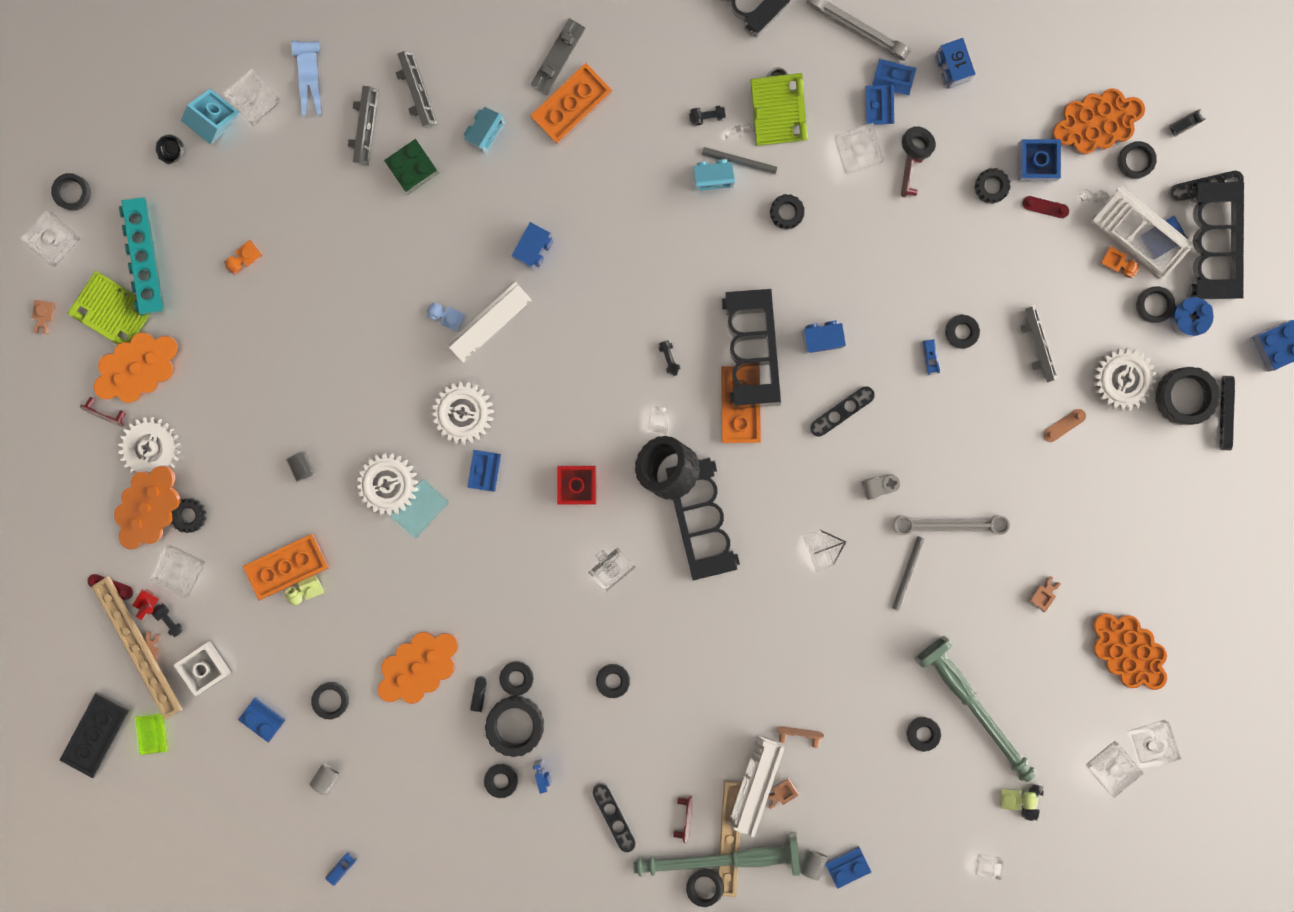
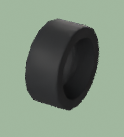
M1134 141L1126 145L1118 156L1120 171L1126 177L1132 179H1141L1149 175L1155 169L1157 163V155L1154 148L1143 141ZM1133 149L1143 150L1148 156V165L1142 171H1133L1126 163L1127 154Z
M65 173L54 180L51 187V195L58 206L69 211H76L82 209L88 203L91 197V189L84 178L73 173ZM75 181L81 186L82 195L77 202L67 203L61 198L60 189L65 182Z
M1150 287L1142 291L1138 296L1136 309L1143 320L1150 323H1160L1169 319L1173 314L1175 298L1164 287ZM1151 294H1160L1167 302L1166 311L1159 316L1150 315L1145 309V300Z
M327 682L320 685L311 697L313 711L323 719L332 720L338 718L346 711L349 705L347 690L335 682ZM326 690H334L341 697V705L334 712H327L320 707L319 697Z
M712 869L698 870L689 877L686 883L688 898L699 907L714 905L721 899L724 893L723 879ZM700 877L712 879L716 886V892L712 898L702 899L697 895L694 888L697 879Z

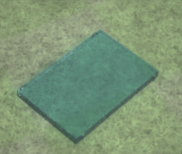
M425 479L416 487L418 491L412 492L416 496L415 499L409 498L412 505L404 504L405 511L399 507V514L393 512L391 515L415 539L419 537L422 531L449 503Z

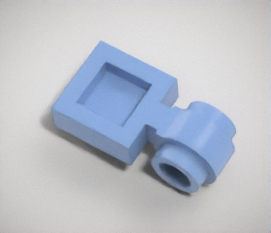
M432 302V305H429L426 311L428 312L427 317L436 321L438 317L442 318L441 325L458 332L465 314L450 307H447L444 313L442 311L443 306Z

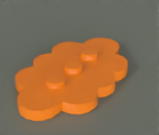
M1115 88L1107 89L1101 95L1095 93L1088 94L1082 102L1072 101L1065 106L1062 113L1063 120L1054 126L1052 138L1061 139V146L1072 144L1074 150L1083 155L1090 154L1096 148L1108 149L1113 146L1115 141L1125 142L1133 136L1135 130L1134 122H1137L1144 116L1145 105L1142 100L1136 97L1125 99L1123 93Z
M139 332L133 336L131 342L119 343L115 347L114 353L105 354L98 363L101 376L95 380V394L102 399H111L118 396L121 401L132 403L140 397L141 393L153 392L158 382L168 380L173 374L174 369L171 359L178 352L177 341L168 335H162L155 339L147 332Z
M162 465L154 468L151 473L141 471L134 474L131 479V487L122 492V504L115 509L114 519L122 527L119 532V541L124 548L136 549L143 542L154 544L160 541L163 536V528L172 523V511L178 508L180 496L172 488L175 483V474L170 467Z
M1108 613L1097 615L1092 624L1093 630L1098 636L1093 643V652L1098 658L1105 660L1107 670L1112 674L1119 675L1122 684L1128 688H1138L1142 684L1152 690L1164 687L1167 682V673L1162 665L1167 659V652L1162 645L1154 643L1153 633L1148 629L1141 628L1138 619L1131 615H1122L1118 619Z
M420 632L412 638L411 643L401 644L396 650V655L389 656L382 662L381 672L385 678L378 686L380 698L386 702H394L402 698L406 703L415 704L424 697L425 692L435 691L439 687L440 680L449 678L454 672L455 665L451 657L458 649L456 637L449 633H442L435 638L431 633Z

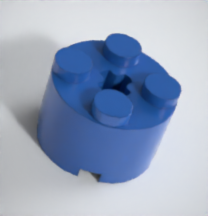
M1191 297L1175 304L1174 312L1169 320L1177 334L1184 337H1193L1204 334L1209 330L1213 323L1214 314L1212 306L1207 301L1198 297ZM1189 314H1192L1194 320L1191 321Z

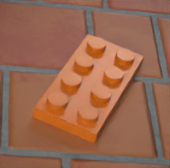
M585 63L530 116L558 144L612 92V89Z
M721 366L722 443H761L760 407L734 409V404H730L729 392H733L734 387L732 382L734 366ZM760 366L742 367L736 373L737 380L743 385H760Z
M312 533L244 565L243 568L260 601L328 569L329 566Z

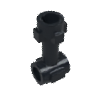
M719 105L715 106L716 110L702 112L701 108H693L689 114L690 122H692V126H700L704 124L703 120L717 118L718 121H722L723 118H726L725 108Z
M666 340L659 343L658 349L659 352L664 353L668 364L666 368L667 374L674 377L678 375L677 373L681 368L679 364L675 363L671 353L672 343Z
M164 603L158 604L153 608L152 616L157 621L162 619L170 629L168 634L174 638L183 632L181 624H175L168 616L170 610Z
M1032 784L1028 792H1035L1039 798V795L1043 796L1044 794L1043 786ZM1023 806L1021 817H1025L1024 819L1029 821H1037L1040 810L1024 809Z

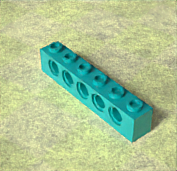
M145 197L121 200L122 206H119L120 217H124L125 225H122L123 236H127L128 243L125 244L126 254L130 255L131 262L128 263L129 273L133 274L134 281L131 282L132 292L136 293L137 300L134 301L135 311L139 312L141 316L164 313L147 201ZM133 215L140 216V221L136 224L130 223V218ZM136 234L143 235V240L139 243L133 241V237ZM138 253H145L146 259L139 262L136 260ZM143 271L149 273V278L145 281L139 279V274ZM146 290L152 291V297L148 300L142 298V293Z

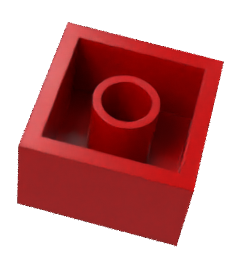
M557 466V505L597 504V466Z

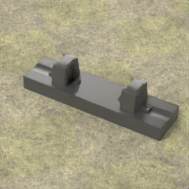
M570 18L567 20L531 82V86L548 95L586 27ZM562 39H563V40H566L570 45H568L567 43H565V42H563V41H561V40H562Z
M402 51L397 54L402 69L395 73L398 80H407L415 106L408 108L410 116L419 115L422 126L432 127L437 124L415 58L412 52Z
M362 86L361 102L353 101V109L359 111L356 140L348 139V147L354 149L353 162L363 166H369L379 91L370 86Z
M1036 306L1025 308L1029 324L1020 326L1022 333L1032 331L1040 357L1039 361L1031 363L1033 370L1043 368L1047 382L1054 381L1058 377Z

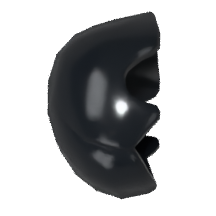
M167 134L160 137L156 142L155 151L159 160L166 164H173L179 162L184 156L185 147L180 138Z

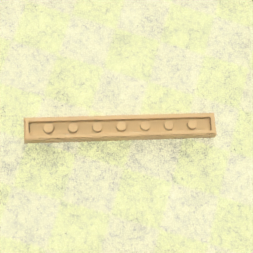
M110 576L91 586L164 720L182 711V707Z

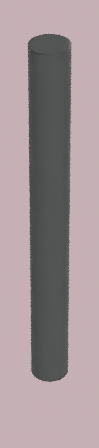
M703 147V155L721 160L727 159L728 162L776 174L777 166Z
M917 536L892 607L895 610H900L925 540L922 537Z

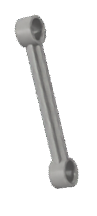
M828 0L806 1L813 9L826 13L885 48L890 54L902 61H905L911 52V49L905 44L892 40L831 4Z
M1000 515L994 516L991 519L912 520L907 516H899L895 519L893 527L901 535H908L912 531H992L994 534L1003 535L1008 532L1010 523L1006 517ZM904 518L910 521L908 531L900 532L896 525L899 519ZM997 518H1002L1006 522V527L1001 532H997L993 528V522Z

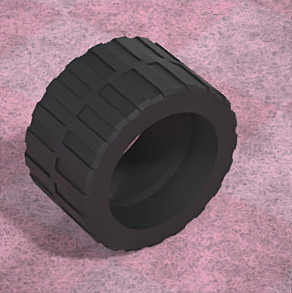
M1183 367L1170 371L1159 381L1155 392L1157 408L1162 413V416L1178 425L1203 423V421L1208 420L1214 415L1220 403V388L1216 383V379L1208 371H1204L1199 367ZM1183 378L1196 380L1203 390V403L1200 409L1192 414L1180 413L1172 403L1171 392L1173 386Z
M658 436L648 441L638 453L635 461L636 478L644 488L666 500H675L688 494L695 486L699 478L700 462L696 453L676 438ZM677 454L678 462L674 473L668 479L658 482L657 473L661 463L668 456Z
M523 696L504 698L494 705L487 716L485 725L486 738L491 747L504 756H524L526 753H530L541 740L544 732L542 712L535 703ZM508 709H521L532 720V734L526 741L520 744L506 742L497 731L498 718Z

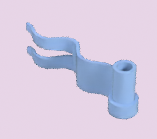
M291 41L292 55L297 56L301 114L306 116L307 87L310 85L317 115H321L316 53H320L319 41Z

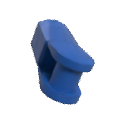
M935 339L922 341L927 375L934 372L939 374L940 367ZM934 359L935 365H929L928 360Z
M347 852L327 874L325 879L335 886L357 859H353L349 852ZM343 860L349 865L347 868L341 864Z

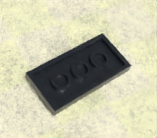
M96 692L59 761L94 778L131 710Z

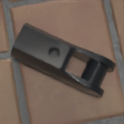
M1201 109L1169 125L1173 136L1176 137L1206 120L1200 113ZM1193 116L1196 123L1192 124L1189 117Z
M479 676L475 680L470 706L471 711L482 712L487 680L483 676Z

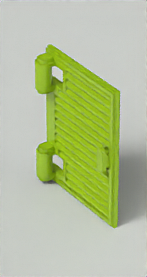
M802 73L750 79L756 146L808 140ZM791 81L796 82V89L790 90ZM793 126H799L800 134H794Z
M96 270L67 313L117 345L121 342H131L133 336L140 332L150 316H141L139 312L135 311L134 301L137 300L135 294ZM80 306L88 311L85 316L78 312ZM120 331L128 335L126 340L117 336Z

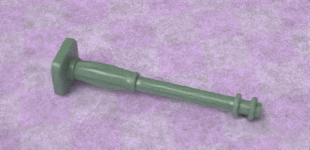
M945 636L938 638L920 652L914 660L922 668L930 664L934 665L948 688L960 699L963 705L969 707L1012 763L1011 770L1018 771L1020 774L1019 780L1031 781L1035 777V768L1028 767L1026 764L1027 758L1021 757L976 699L977 695L964 675L947 657L946 652L953 646L952 642Z
M797 833L789 834V845H784V847H758L733 851L732 854L655 860L654 857H650L649 861H642L641 858H638L637 862H633L634 873H638V876L642 877L645 872H650L654 876L658 871L734 865L735 868L764 867L786 863V865L791 864L792 875L797 876L800 875Z

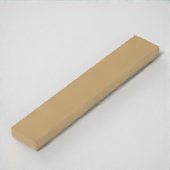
M724 780L719 855L732 854L733 851H739L740 832L733 830L728 824V820L731 821L730 816L742 781ZM734 865L719 866L718 874L724 883V893L722 896L736 897L738 867L735 868Z

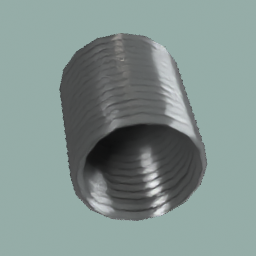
M304 451L286 459L296 482L315 474Z

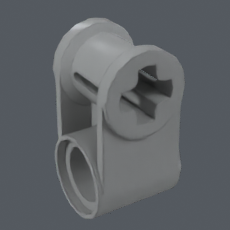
M888 474L862 481L866 499L878 498L897 491L900 487L899 478L893 474ZM889 478H891L893 481H896V483L893 484V488H891L888 485L886 486V483L889 482Z

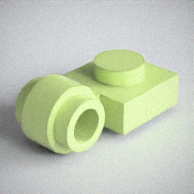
M315 575L298 582L299 588L289 587L285 591V598L289 604L298 605L302 601V596L308 600L323 594L324 589Z
M1002 789V809L1022 810V805H1024V809H1036L1038 797L1035 792H1025L1024 796H1022V790Z

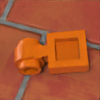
M249 240L235 251L238 258L231 256L224 261L225 268L229 273L235 275L242 270V263L249 267L263 255L252 241Z
M1112 246L1108 248L1100 263L1116 273L1122 268V275L1128 278L1136 276L1139 270L1137 262L1130 259L1128 262H1125L1127 255Z

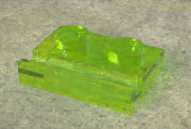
M162 714L135 717L140 755L168 752L166 721Z

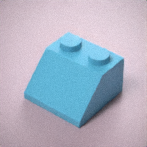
M208 89L186 106L181 121L209 144H212L224 134L240 112L213 90Z
M484 106L482 110L479 109L475 114L474 124L472 126L469 125L465 130L464 136L466 137L464 140L481 152L486 153L505 120L503 115Z
M727 159L717 160L716 164L698 162L697 166H693L696 191L734 187L732 162H727Z

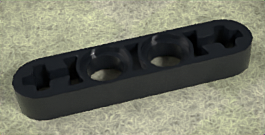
M1235 170L1179 183L1169 189L1168 196L1174 202L1191 199L1190 188L1193 183L1211 182L1212 179L1225 182V180L1232 178L1233 175L1238 177L1236 182H1243L1244 176L1240 171ZM1176 188H1178V191L1187 189V193L1181 194L1180 198L1174 195L1173 192L1176 191Z
M1223 375L1221 379L1220 450L1227 451L1232 450L1234 439V376Z
M864 386L811 423V433L816 437H821L868 405L875 397L873 389ZM863 390L865 392L870 391V399H862L860 401L862 405L859 406L858 401L853 396L856 395L859 398L863 395ZM850 400L855 403V409L852 412L845 409V403ZM831 412H837L840 415L838 422L833 423L829 420ZM825 417L827 423L831 425V427L828 428V426L825 425L822 428V433H820L819 431L814 432V429L816 428L815 424L817 423L818 425L824 423L822 418Z
M597 783L593 788V797L621 851L631 852L635 848V838L608 785ZM598 788L606 789L604 795L606 799L610 797L611 800H606L601 804L600 801H603V798L600 794H596ZM607 804L615 806L613 814L605 812L604 807ZM621 821L624 824L623 830H614V822ZM628 831V834H625L626 839L632 841L629 848L622 845L624 843L622 836L620 838L617 837Z

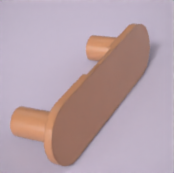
M1082 409L1072 411L1044 431L1045 440L1048 442L1056 441L1084 422L1086 413Z
M779 726L776 730L780 733V743H785L786 735H798L813 738L812 747L818 748L819 740L824 738V734L819 731Z

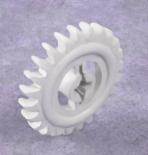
M1118 348V354L1111 350V357L1104 355L1106 362L1098 361L1102 368L1096 367L1095 370L1099 372V375L1093 376V378L1099 379L1093 385L1100 386L1096 393H1103L1100 400L1107 398L1106 405H1110L1113 402V409L1120 405L1121 411L1125 409L1126 405L1128 410H1132L1133 404L1136 408H1139V401L1146 404L1145 397H1152L1149 391H1155L1151 384L1157 383L1156 380L1152 379L1153 376L1157 375L1156 372H1151L1154 365L1148 366L1150 359L1143 360L1144 353L1137 356V349L1133 350L1131 354L1130 348H1126L1125 353L1121 348ZM1126 365L1125 370L1118 372L1114 377V382L1118 386L1116 390L1112 384V374L1119 366ZM1134 368L1139 376L1138 385L1132 392L1125 393L1126 388L1131 387L1135 382V376L1132 373ZM1121 376H1125L1128 382L1123 383Z
M461 381L458 387L452 383L451 390L445 386L446 393L439 391L441 398H434L438 405L431 406L436 410V412L431 413V416H435L437 419L433 420L432 423L439 424L436 431L443 430L441 437L448 434L447 441L454 437L455 444L461 439L462 444L465 445L468 438L470 443H473V437L480 440L479 433L486 435L484 427L491 428L487 421H493V418L489 417L488 414L494 413V410H489L488 407L493 403H486L489 395L482 396L484 389L477 392L478 385L471 389L470 382L465 387ZM458 399H467L474 404L476 412H472L471 408L464 404L457 405L455 408L450 407V405ZM463 408H465V412L473 414L474 416L467 415L463 416L462 419L460 414L456 412H451L450 410L461 411ZM448 413L453 414L455 419L461 422L468 421L470 418L475 420L469 426L458 427L450 421Z
M143 417V423L136 419V426L132 423L128 424L131 430L123 429L126 436H119V438L124 443L117 444L123 450L117 453L124 454L119 461L127 462L123 468L131 467L129 474L135 471L137 473L141 471L151 473L154 468L162 465L175 467L172 461L179 460L175 454L180 453L176 449V447L180 446V443L175 442L178 435L172 436L174 429L167 430L169 427L168 423L162 426V419L155 423L154 417L150 418V422H148L146 417ZM151 434L149 440H143L138 445V452L142 455L140 459L136 452V444L142 436ZM157 438H159L163 446L162 454L159 459L149 463V458L155 456L159 451V446L156 442ZM146 445H149V448H151V451H147V449L145 448V446H146Z
M383 453L382 459L375 455V462L369 458L370 465L363 464L365 471H358L362 477L356 478L357 481L361 482L356 488L361 489L357 496H364L361 503L368 502L366 509L373 506V513L380 509L381 516L385 510L388 516H391L392 510L399 514V507L405 511L404 504L412 505L409 498H416L412 492L418 491V488L413 487V485L419 483V481L412 479L417 473H410L413 466L406 467L408 460L401 463V456L394 460L393 453L389 459L386 453ZM389 470L398 475L396 478L383 476L379 479L378 484L373 486L374 478L381 471ZM386 479L387 481L391 482L399 480L395 483H392V485L389 486L390 489H388V487H381L375 489L376 487L383 486V484L386 483ZM401 483L400 491L392 498L386 499L376 494L377 491L383 493L393 492L397 484Z

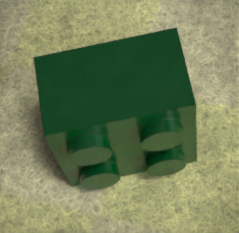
M416 138L384 160L408 195L439 174Z

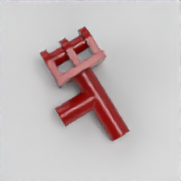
M142 589L132 604L133 607L139 609L135 616L139 620H142L146 614H151L159 600L150 590Z

